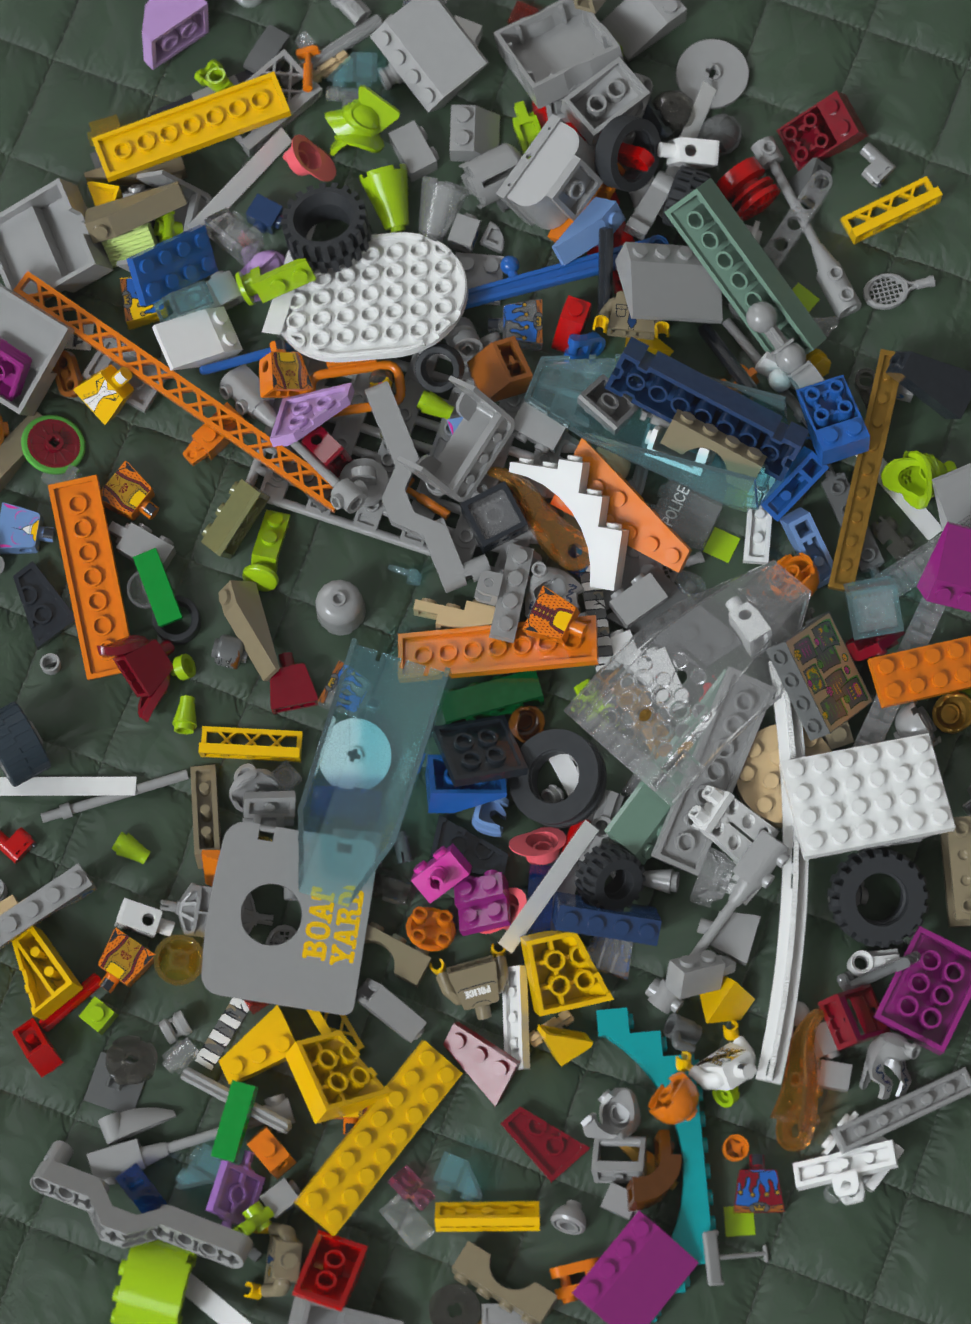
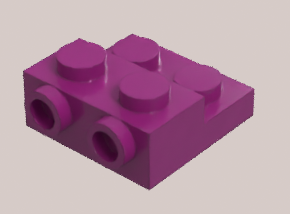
M488 870L484 873V876L477 878L468 875L454 886L455 906L458 908L459 930L462 936L511 925L509 885L502 872Z

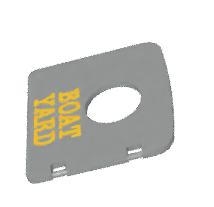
M239 822L232 825L224 835L208 906L201 972L205 988L218 996L338 1015L351 1013L355 1004L376 872L377 846L365 841L251 822ZM259 831L274 833L273 841L259 840ZM337 844L352 846L351 855L336 852ZM266 884H276L287 888L296 896L301 907L302 917L297 932L291 939L279 945L270 946L256 942L246 933L241 922V907L246 896L253 889Z

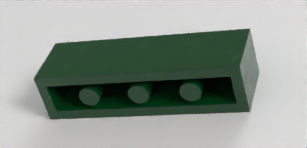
M536 671L516 672L506 677L499 675L492 678L491 681L484 683L473 682L465 688L458 690L455 688L448 689L443 694L438 695L445 724L498 715H509L523 705L536 707L544 705V697Z

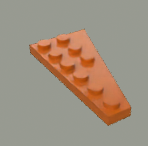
M582 437L574 456L583 457V462L590 463L587 489L602 490V495L610 496L606 526L607 522L622 524L621 529L629 530L627 543L629 547L678 573L682 572L692 549L672 528L666 525L654 509L652 510L641 495L623 476L611 467L604 456L593 448L586 437ZM554 494L550 504L574 517L566 504Z

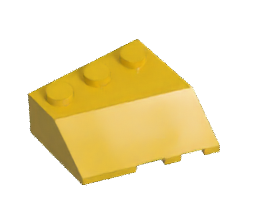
M558 930L544 931L520 937L533 1009L539 1016L614 1000L577 933Z
M340 1030L296 1041L285 1054L315 1124L359 1112L392 1093L387 1085L384 1087L376 1078L377 1073L373 1068H368L360 1059V1053Z

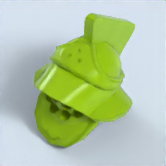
M360 85L358 89L359 99L348 102L342 109L324 113L327 122L336 133V136H334L335 142L330 148V155L335 156L346 145L355 146L372 153H380L385 145L379 133L399 118L400 111L367 86Z
M905 451L903 458L894 459L885 466L881 473V482L887 489L902 494L904 500L912 507L925 509L930 499L935 497L932 479L957 469L952 461H947L943 464L933 454Z

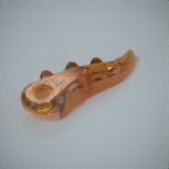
M491 466L486 474L501 482H506L532 534L555 564H559L564 569L573 572L581 571L588 567L590 564L589 552L583 533L557 514L538 489L524 476L511 473L505 468ZM572 544L579 545L582 549L581 556L572 558L568 554V547Z
M814 1009L808 1013L792 1036L783 1084L770 1116L772 1119H777L775 1132L777 1141L787 1151L799 1152L804 1150L812 1140L815 1126L819 1125L821 1121L817 1114L818 1098L823 1095V1089L818 1084L817 1070L821 1067L822 1063L816 1057L815 1037L824 1017L822 1009ZM795 1124H798L800 1131L797 1138L792 1135V1128Z

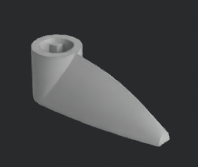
M146 1107L115 1112L98 1120L107 1145H113L175 1118L176 1115L174 1110Z

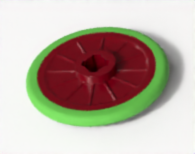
M57 415L38 417L31 421L23 431L21 438L23 454L33 467L44 473H67L76 468L84 457V437L80 429L64 417ZM50 442H54L56 447H53Z

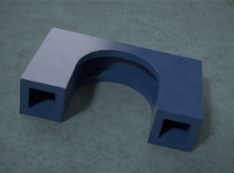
M557 891L555 892L551 915L555 930L653 946L658 944L662 922L656 907L633 904L629 912L609 911L585 904L582 901L581 895Z

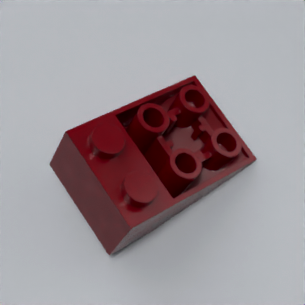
M835 91L777 129L798 171L811 159L818 158L823 161L849 149L868 136L847 95L839 91Z

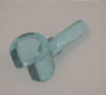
M389 564L388 570L407 576V584L420 585L421 574L417 569L411 568L407 570Z

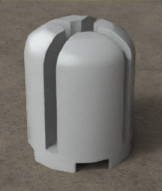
M507 143L501 144L459 165V167L464 168L465 173L461 175V178L469 195L473 194L480 202V204L476 205L479 209L500 199L496 192L522 157L514 146Z

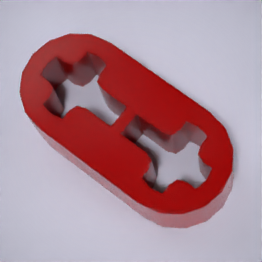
M622 142L617 161L627 167L648 171L655 162V158L642 147Z

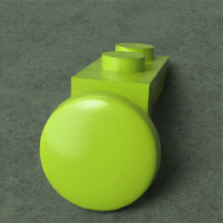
M306 258L296 259L263 275L259 266L251 269L250 273L245 275L241 271L235 274L239 291L250 306L255 305L254 295L256 294L265 303L316 280V276Z
M266 509L252 551L251 565L246 566L242 573L243 581L256 582L258 591H271L278 585L279 578L276 574L278 557L288 529L289 514Z

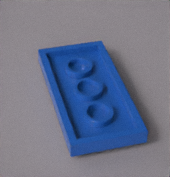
M205 225L193 227L126 258L141 306L149 305L218 272Z

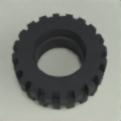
M864 848L857 854L853 852L848 855L847 861H841L838 864L837 868L839 870L836 875L832 873L830 878L832 885L827 891V896L830 897L828 907L833 913L832 918L835 923L848 936L871 947L875 945L881 948L889 947V944L892 943L898 945L903 942L904 937H912L915 934V927L917 925L922 926L924 920L921 918L924 913H928L929 909L926 899L930 898V893L926 889L927 881L925 876L920 873L921 869L908 857L892 849ZM875 873H884L893 877L899 884L901 892L900 902L896 910L889 917L879 921L865 918L857 909L856 893L860 884L867 877Z

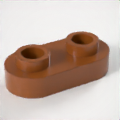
M63 350L52 371L57 373L55 380L59 392L65 397L76 398L78 395L73 389L83 382V378L75 355L72 352Z

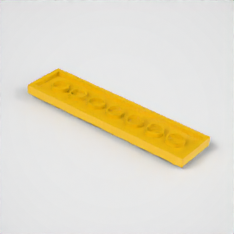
M273 71L93 137L92 141L109 183L289 117L291 112Z
M422 1040L387 1084L392 1093L369 1106L295 1199L294 1203L326 1231L335 1236L463 1073L429 1043Z

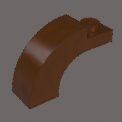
M659 1130L653 1139L654 1172L643 1177H632L627 1185L628 1211H639L654 1206L665 1197L677 1179L681 1168V1154H673L674 1141L670 1140L669 1130Z

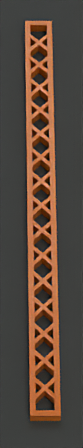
M29 271L26 272L13 291L73 328V333L121 367L128 368L137 378L333 513L336 512L337 509L324 497V490L333 489V487L306 461L282 445L274 447L277 449L278 458L266 459L263 449L273 447L268 435L175 371H171L169 367ZM31 280L37 284L38 293L27 294L23 289ZM53 296L57 298V307H45L44 298ZM75 310L78 320L67 322L64 319V312ZM95 324L98 334L86 335L83 325ZM114 337L117 340V347L106 349L103 339ZM129 351L136 352L137 361L125 362L123 353ZM155 365L157 375H144L143 366ZM175 379L177 389L166 390L163 380ZM194 392L197 396V402L186 404L183 394ZM203 407H216L218 416L205 417ZM235 420L238 430L227 432L224 430L223 421ZM255 434L258 444L248 446L244 444L243 435ZM296 462L298 472H285L283 463ZM315 475L319 486L307 487L304 485L303 477Z

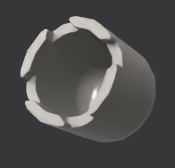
M334 580L325 584L320 589L315 601L317 619L329 633L339 636L347 635L364 622L366 614L365 602L356 586L348 581Z

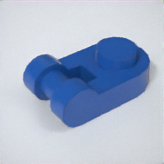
M596 332L583 335L570 334L568 338L569 348L565 350L563 357L566 361L572 363L595 358L604 350L606 341Z

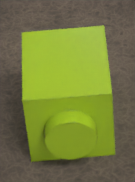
M94 997L79 1017L103 1035L118 1015L97 997Z

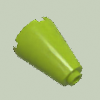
M403 163L399 164L400 169H394L393 165H388L368 171V177L362 174L359 175L360 182L386 231L390 230L391 233L405 231L404 226L409 225L408 177L406 164Z

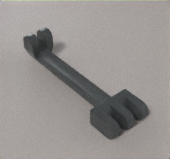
M914 951L854 979L850 971H845L837 976V982L843 991L861 987L913 965L921 959V955L919 952Z

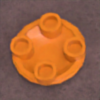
M416 907L406 923L407 936L420 949L426 951L443 950L455 938L456 929L455 923L452 920L453 915L448 910H440L433 907Z

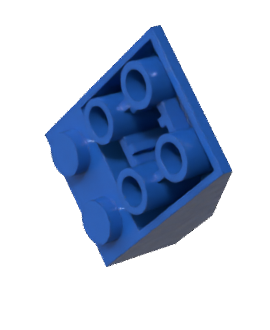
M843 375L796 390L813 447L822 466L869 451L870 434Z

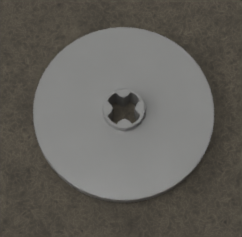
M717 39L702 40L687 48L681 55L676 70L678 87L685 98L693 104L696 101L703 81L717 90L709 109L723 108L734 103L743 94L749 76L748 65L743 54L732 44ZM711 70L716 71V75L713 78H709Z

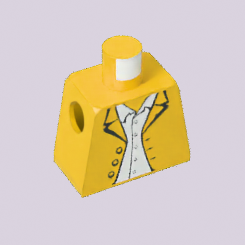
M110 364L85 379L73 391L105 425L120 412L134 392V388L128 382L132 378V373L126 367H121L117 370Z

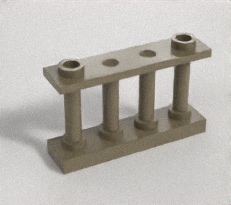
M971 816L953 817L954 831L940 834L948 928L971 927Z

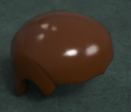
M523 705L512 713L508 724L515 739L525 743L534 735L543 732L545 717L538 707Z

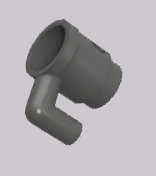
M672 1013L664 1026L665 1037L672 1039V1045L675 1049L687 1051L691 1055L695 1052V1044L701 1037L702 1026L696 1024L693 1020Z

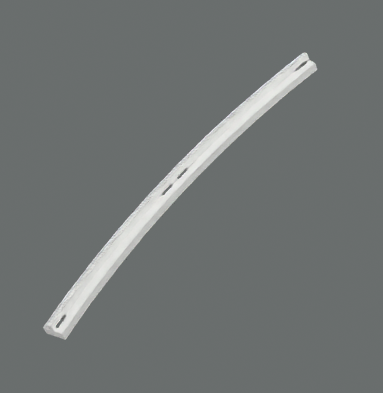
M768 661L770 684L775 688L772 697L779 762L805 757L802 723L772 662ZM781 771L782 843L789 848L786 853L790 855V858L782 867L780 919L775 970L764 1040L755 1078L778 1085L782 1083L799 990L806 925L809 859H803ZM791 874H793L792 889H791ZM769 1060H770V1065H769L768 1074L766 1075L767 1068H768V1064H769Z

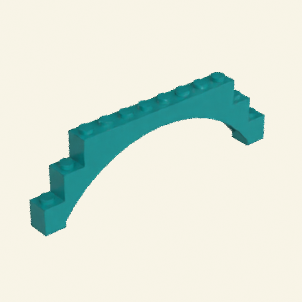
M627 1008L596 1010L598 1038H606L622 1049L641 1067L657 1089L662 1084L666 1088L671 1083L668 1078L677 1072H681L676 1069L675 1063L676 1056L681 1059L682 1055L663 1056V1052H667L666 1037H661V1031L630 1033L629 1029H634L633 1014H628ZM692 1054L691 1064L694 1066L699 1063V1060H694V1054ZM688 1071L683 1072L697 1087L699 1101H703L701 1085L697 1086V1082L688 1075ZM698 1101L697 1113L690 1121L685 1120L679 1124H674L682 1156L683 1187L680 1209L671 1238L699 1262L697 1265H704L706 1262L702 1234L705 1231L716 1230L715 1216H710L709 1205H713L712 1189L707 1190L706 1179H711L710 1164L704 1162V1153H708L707 1137H702L701 1127H706L704 1111H699ZM689 1275L674 1294L685 1293V1287H690ZM661 1310L656 1316H661ZM655 1316L651 1322H657V1317Z

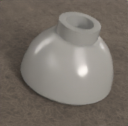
M568 1200L565 1205L557 1208L552 1214L551 1223L556 1229L566 1234L578 1235L583 1233L586 1229V1218L581 1210L582 1205L577 1201Z

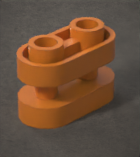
M600 1257L549 1269L551 1279H560L562 1288L554 1290L557 1300L562 1299L563 1304L577 1301L578 1299L571 1293L578 1284L572 1285L569 1275L584 1271L585 1275H587Z

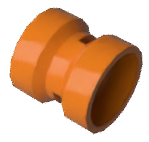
M737 1134L729 1136L722 1145L724 1157L731 1162H738L746 1157L749 1152V1144L745 1137Z

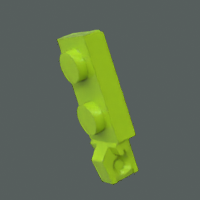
M524 101L514 104L517 117L512 118L522 153L524 154L541 131L537 116L533 112L527 113Z

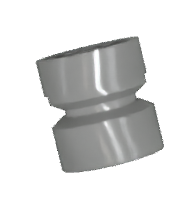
M461 317L452 331L444 337L447 345L455 348L461 354L464 363H467L483 350L476 329L468 318Z

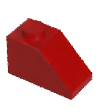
M568 295L558 321L551 345L552 349L565 353V350L569 348V335L583 334L591 313L590 302Z
M33 1017L12 1031L24 1055L41 1077L53 1072L63 1063L57 1051Z

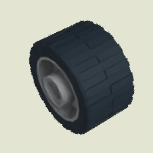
M13 701L0 708V768L12 786L17 787L51 768V762L35 726L27 719L20 706Z

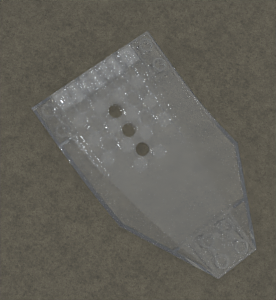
M773 560L672 604L633 635L605 663L563 711L673 807L721 752L758 716L782 698L784 686L765 649L781 643L801 629L811 590ZM679 670L687 673V680L683 684H676L673 681L674 674ZM660 690H668V698L663 702H658L656 700L657 693ZM644 709H650L652 713L650 719L640 721V712Z

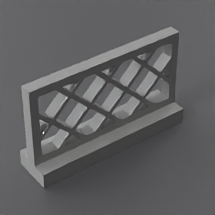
M285 49L246 80L249 81L271 72L268 70L272 67L276 77H289V89H282L283 94H288L287 104L291 112L289 117L251 130V133L244 139L240 135L234 136L249 157L264 146L281 127L284 129L322 97V88L317 82H313V90L311 92H305L303 89L291 90L292 78L303 79V69ZM284 58L290 64V73L276 72V64Z

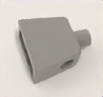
M733 912L708 948L723 956L728 955L733 961L746 966L761 916ZM701 918L697 932L705 934L714 921Z

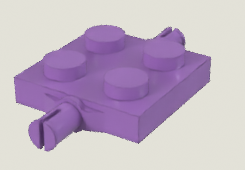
M244 1150L240 1165L221 1160L206 1207V1211L217 1215L222 1220V1226L230 1229L232 1224L239 1225L246 1221L242 1212L258 1202L265 1181L264 1177L257 1175L250 1168L255 1155L251 1151Z

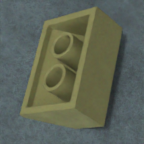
M243 479L233 484L229 491L231 496L226 503L223 502L218 507L215 513L217 517L213 524L209 523L202 533L204 538L201 542L218 556L228 559L232 558L270 499L269 495Z

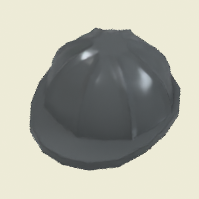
M717 114L703 123L697 139L719 141L718 156H724L740 146L742 138L741 126L734 117L727 114Z

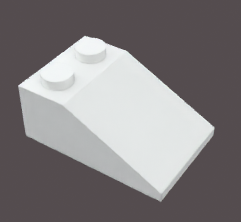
M224 307L202 309L152 327L171 371L197 368L202 365L232 358L243 350Z

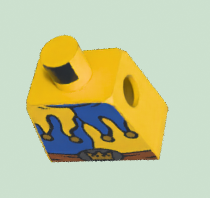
M120 278L126 323L129 330L165 319L167 317L165 305L179 303L178 292L176 291L149 305L141 306L132 278Z

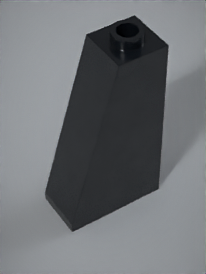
M896 351L890 359L886 374L943 418H962L971 400L970 371L912 351Z

